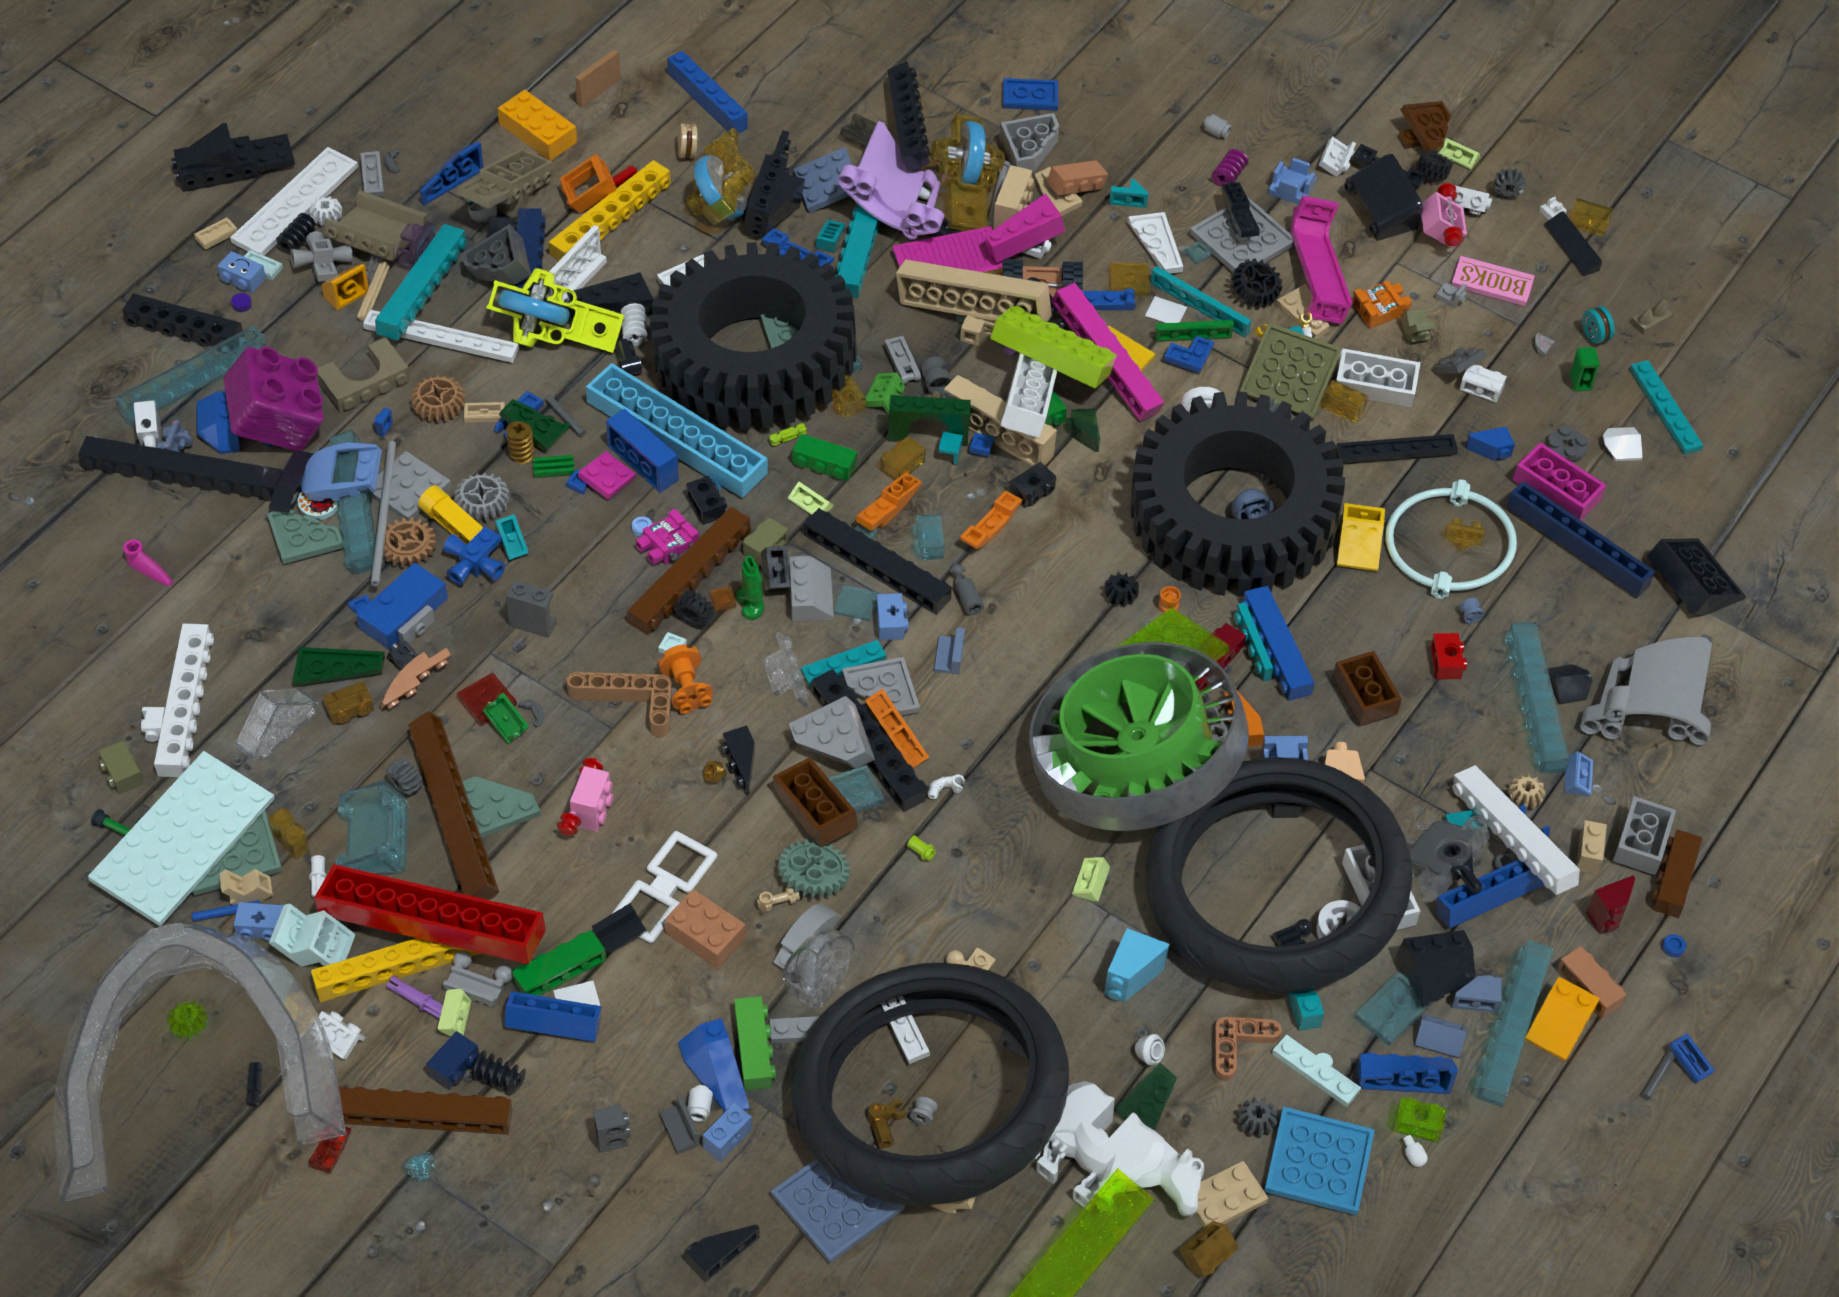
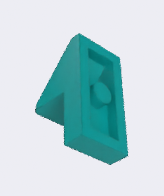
M1131 178L1130 188L1111 186L1109 205L1147 208L1149 192Z
M515 514L495 521L496 533L501 535V542L508 560L529 553Z

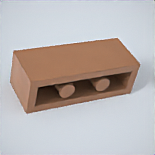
M1097 160L1052 166L1046 182L1057 195L1103 189L1108 173Z
M1582 946L1561 958L1557 968L1560 975L1570 983L1600 998L1595 1013L1601 1019L1622 1006L1626 997L1623 988L1611 979L1608 972L1601 968L1593 956L1586 952Z

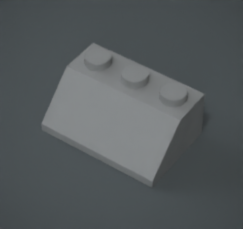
M790 556L789 573L792 621L834 620L831 568L811 556Z

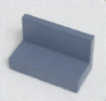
M957 628L955 637L939 635L934 672L960 673L965 628Z
M1423 1014L1415 1045L1460 1058L1467 1026Z

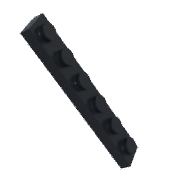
M1454 434L1337 443L1336 445L1338 459L1342 458L1343 463L1454 455L1458 451Z

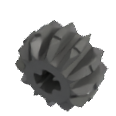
M1510 167L1508 170L1501 169L1500 173H1496L1493 181L1496 194H1500L1502 198L1508 196L1509 199L1511 196L1518 197L1519 193H1523L1526 185L1523 172H1519L1517 168L1511 170Z
M400 758L386 769L387 777L390 779L391 784L401 794L409 796L416 792L423 784L422 776L409 760Z
M1255 1097L1252 1099V1102L1246 1100L1243 1103V1107L1239 1108L1238 1124L1242 1125V1132L1250 1131V1137L1257 1133L1259 1138H1261L1263 1132L1269 1135L1272 1128L1276 1127L1277 1111L1273 1110L1272 1103L1265 1104V1098L1261 1102H1258Z

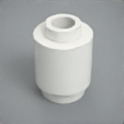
M698 1085L690 1089L687 1109L692 1120L695 1122H704L710 1115L713 1093L708 1087Z

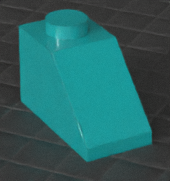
M1313 989L1287 993L1299 1031L1320 1028L1324 1018V1010L1318 993Z

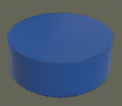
M1668 935L1662 944V949L1666 955L1677 958L1683 955L1686 949V942L1679 935Z

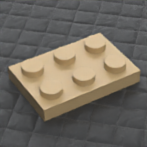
M1242 1161L1201 1182L1198 1194V1210L1195 1215L1204 1228L1212 1221L1226 1224L1268 1203L1269 1198L1245 1162Z

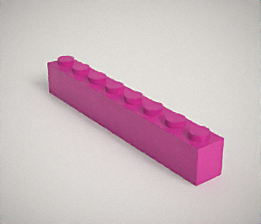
M1076 283L1057 290L1051 303L1076 336L1091 340L1095 345L1108 348L1112 353L1117 354L1111 374L1107 378L1138 420L1141 422L1158 414L1164 404L1162 397L1155 391L1150 381L1139 369V366L1117 340L1116 335L1111 332L1106 322L1084 296L1083 291L1079 289Z

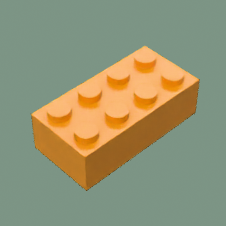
M523 90L497 108L499 124L549 161L577 143L576 126L526 90Z

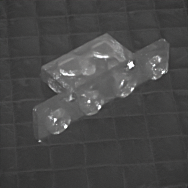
M777 632L775 635L780 650L763 659L772 692L779 696L792 688L796 700L803 706L808 707L810 705L808 701L809 693L802 682L804 677L797 667L799 662L792 651L793 643L788 636L785 637L780 632Z

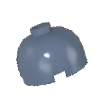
M1254 488L1239 493L1232 503L1234 519L1258 518L1273 512L1274 509L1270 498L1263 491Z

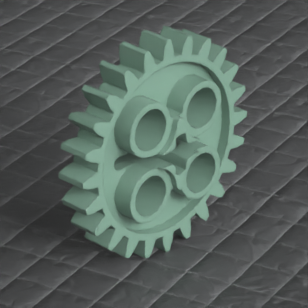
M805 839L804 844L797 840L795 846L789 844L788 849H783L777 869H779L778 875L783 876L782 882H788L787 888L795 887L794 892L797 893L801 890L803 891V896L811 893L812 898L815 897V894H819L823 898L824 893L832 896L833 891L839 893L840 888L844 889L845 883L848 882L849 861L845 860V854L839 855L840 849H832L833 844L828 847L824 845L820 848L815 840L809 843Z

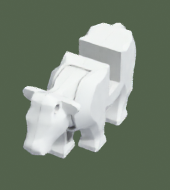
M1083 1081L1071 1084L1068 1087L1066 1105L1061 1120L1044 1148L1043 1157L1037 1161V1173L1054 1184L1057 1181L1058 1165L1061 1159L1065 1156L1075 1158L1081 1168L1091 1173L1090 1176L1082 1180L1080 1185L1073 1189L1074 1201L1087 1211H1091L1095 1204L1111 1215L1114 1211V1199L1122 1192H1133L1146 1187L1161 1185L1163 1190L1176 1203L1178 1212L1181 1215L1193 1216L1198 1210V1194L1204 1173V1163L1201 1159L1192 1157V1151L1186 1149L1183 1155L1177 1153L1162 1136L1144 1125L1135 1113H1132L1109 1138L1104 1130L1113 1122L1115 1099L1106 1095L1093 1083Z

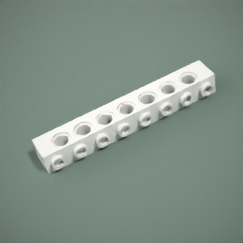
M182 624L154 762L158 777H180L190 766L188 754L189 751L193 750L192 734L196 733L197 730L195 718L196 715L200 714L199 698H202L204 693L202 682L207 678V668L205 667L206 663L210 662L209 647L213 646L214 635L210 633L207 624Z

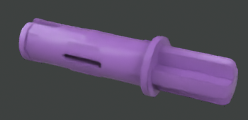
M395 975L389 979L398 984V986L388 982L386 985L387 989L394 991L419 1006L421 1011H427L440 1019L443 1004L434 1000L432 995L422 993Z

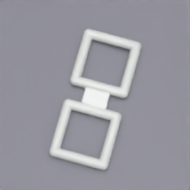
M674 831L647 866V870L657 876L653 883L648 885L641 880H637L611 914L631 903L639 891L668 905L669 908L651 932H646L639 936V938L648 943H653L665 928L664 919L680 903L672 898L678 888L687 893L694 889L717 858V853L688 836ZM677 841L706 856L688 882L658 867Z

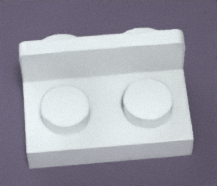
M322 1011L307 1035L346 1060L358 1040L364 1041L366 1037L360 1033L362 1029L352 1023L347 1025L342 1022L344 1017L338 1013Z

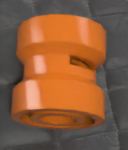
M1167 586L1161 590L1158 607L1163 614L1173 615L1179 609L1181 593L1176 587Z

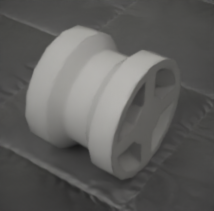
M917 1097L914 1104L915 1108L911 1110L910 1117L919 1124L930 1125L933 1121L932 1114L936 1112L938 1105L930 1098Z

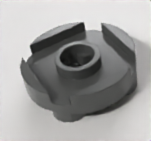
M1566 425L1553 431L1547 441V446L1569 461L1575 460L1574 463L1579 462L1585 457L1588 448V438Z

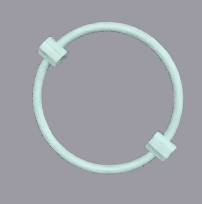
M1460 479L1453 482L1452 488L1427 490L1406 499L1392 513L1385 532L1387 550L1393 562L1413 580L1432 587L1431 594L1437 599L1449 597L1450 591L1474 589L1497 579L1510 566L1517 548L1515 528L1507 514L1488 498L1471 492L1470 484L1466 480ZM1450 496V502L1454 506L1460 507L1467 504L1468 499L1473 500L1493 511L1504 524L1509 540L1507 554L1494 571L1476 580L1452 582V577L1446 572L1435 574L1434 579L1428 578L1410 568L1396 550L1393 534L1399 517L1410 506L1432 497Z

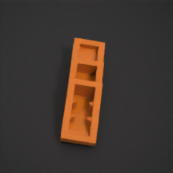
M883 688L865 700L897 749L902 753L908 765L910 764L914 769L930 758Z

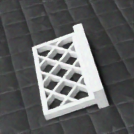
M594 225L549 271L555 274L556 285L571 290L580 289L605 265L607 257L601 254L599 227ZM551 287L550 292L545 296V298L553 294V290ZM567 292L563 295L565 303H567ZM546 300V302H548V303H550V304H554V305H557V306H560V307H564L563 305H559V304H556V303H553V302H550V301H547V300Z

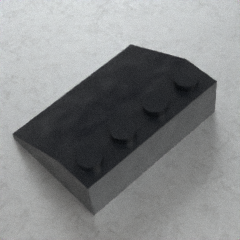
M1699 538L1661 539L1647 555L1652 562V566L1662 574L1664 581L1671 585L1675 590L1676 596L1683 600L1687 605L1688 611L1694 615H1707L1746 598L1745 594Z

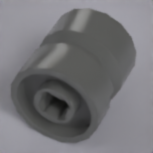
M935 356L926 359L922 363L921 371L929 392L934 394V390H936L940 394L944 393V388L952 381L945 360Z

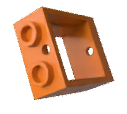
M594 154L559 178L562 184L561 190L568 198L566 200L568 206L580 214L617 189L606 162L597 154ZM597 174L600 182L578 196L575 188Z

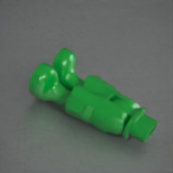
M746 556L745 561L742 563V588L736 592V601L740 604H746L742 609V615L747 620L760 618L765 609V603L762 599V576L752 556Z

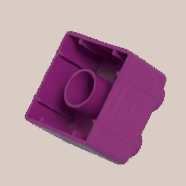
M267 346L260 349L247 347L223 377L232 433L290 450L303 451L324 420L323 398L320 394L317 378L318 369L315 363L305 357H299L296 360L282 356L276 350Z

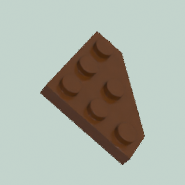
M1443 101L1403 105L1400 110L1421 143L1422 148L1432 153L1433 151L1439 152L1444 147L1443 140L1447 134L1448 121L1451 118V114Z

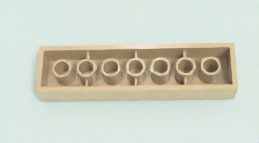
M906 259L896 272L900 303L902 305L994 321L1012 305L1021 307L1030 314L1038 315L1047 322L1052 316L1048 283Z

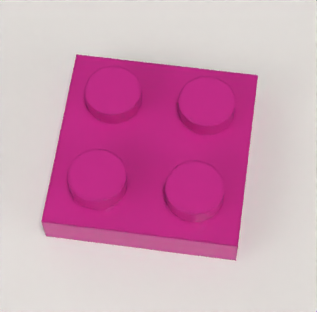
M605 451L579 471L578 477L609 500L635 479L636 473Z

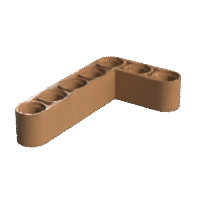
M573 672L567 677L568 696L574 700L651 702L649 716L651 734L661 738L669 733L672 684L668 676L660 674Z

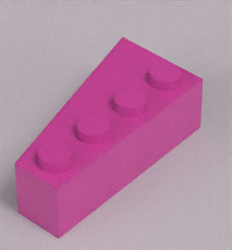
M1045 193L986 234L985 239L989 253L995 262L998 263L1003 259H1007L1064 233L1065 229L1061 214Z

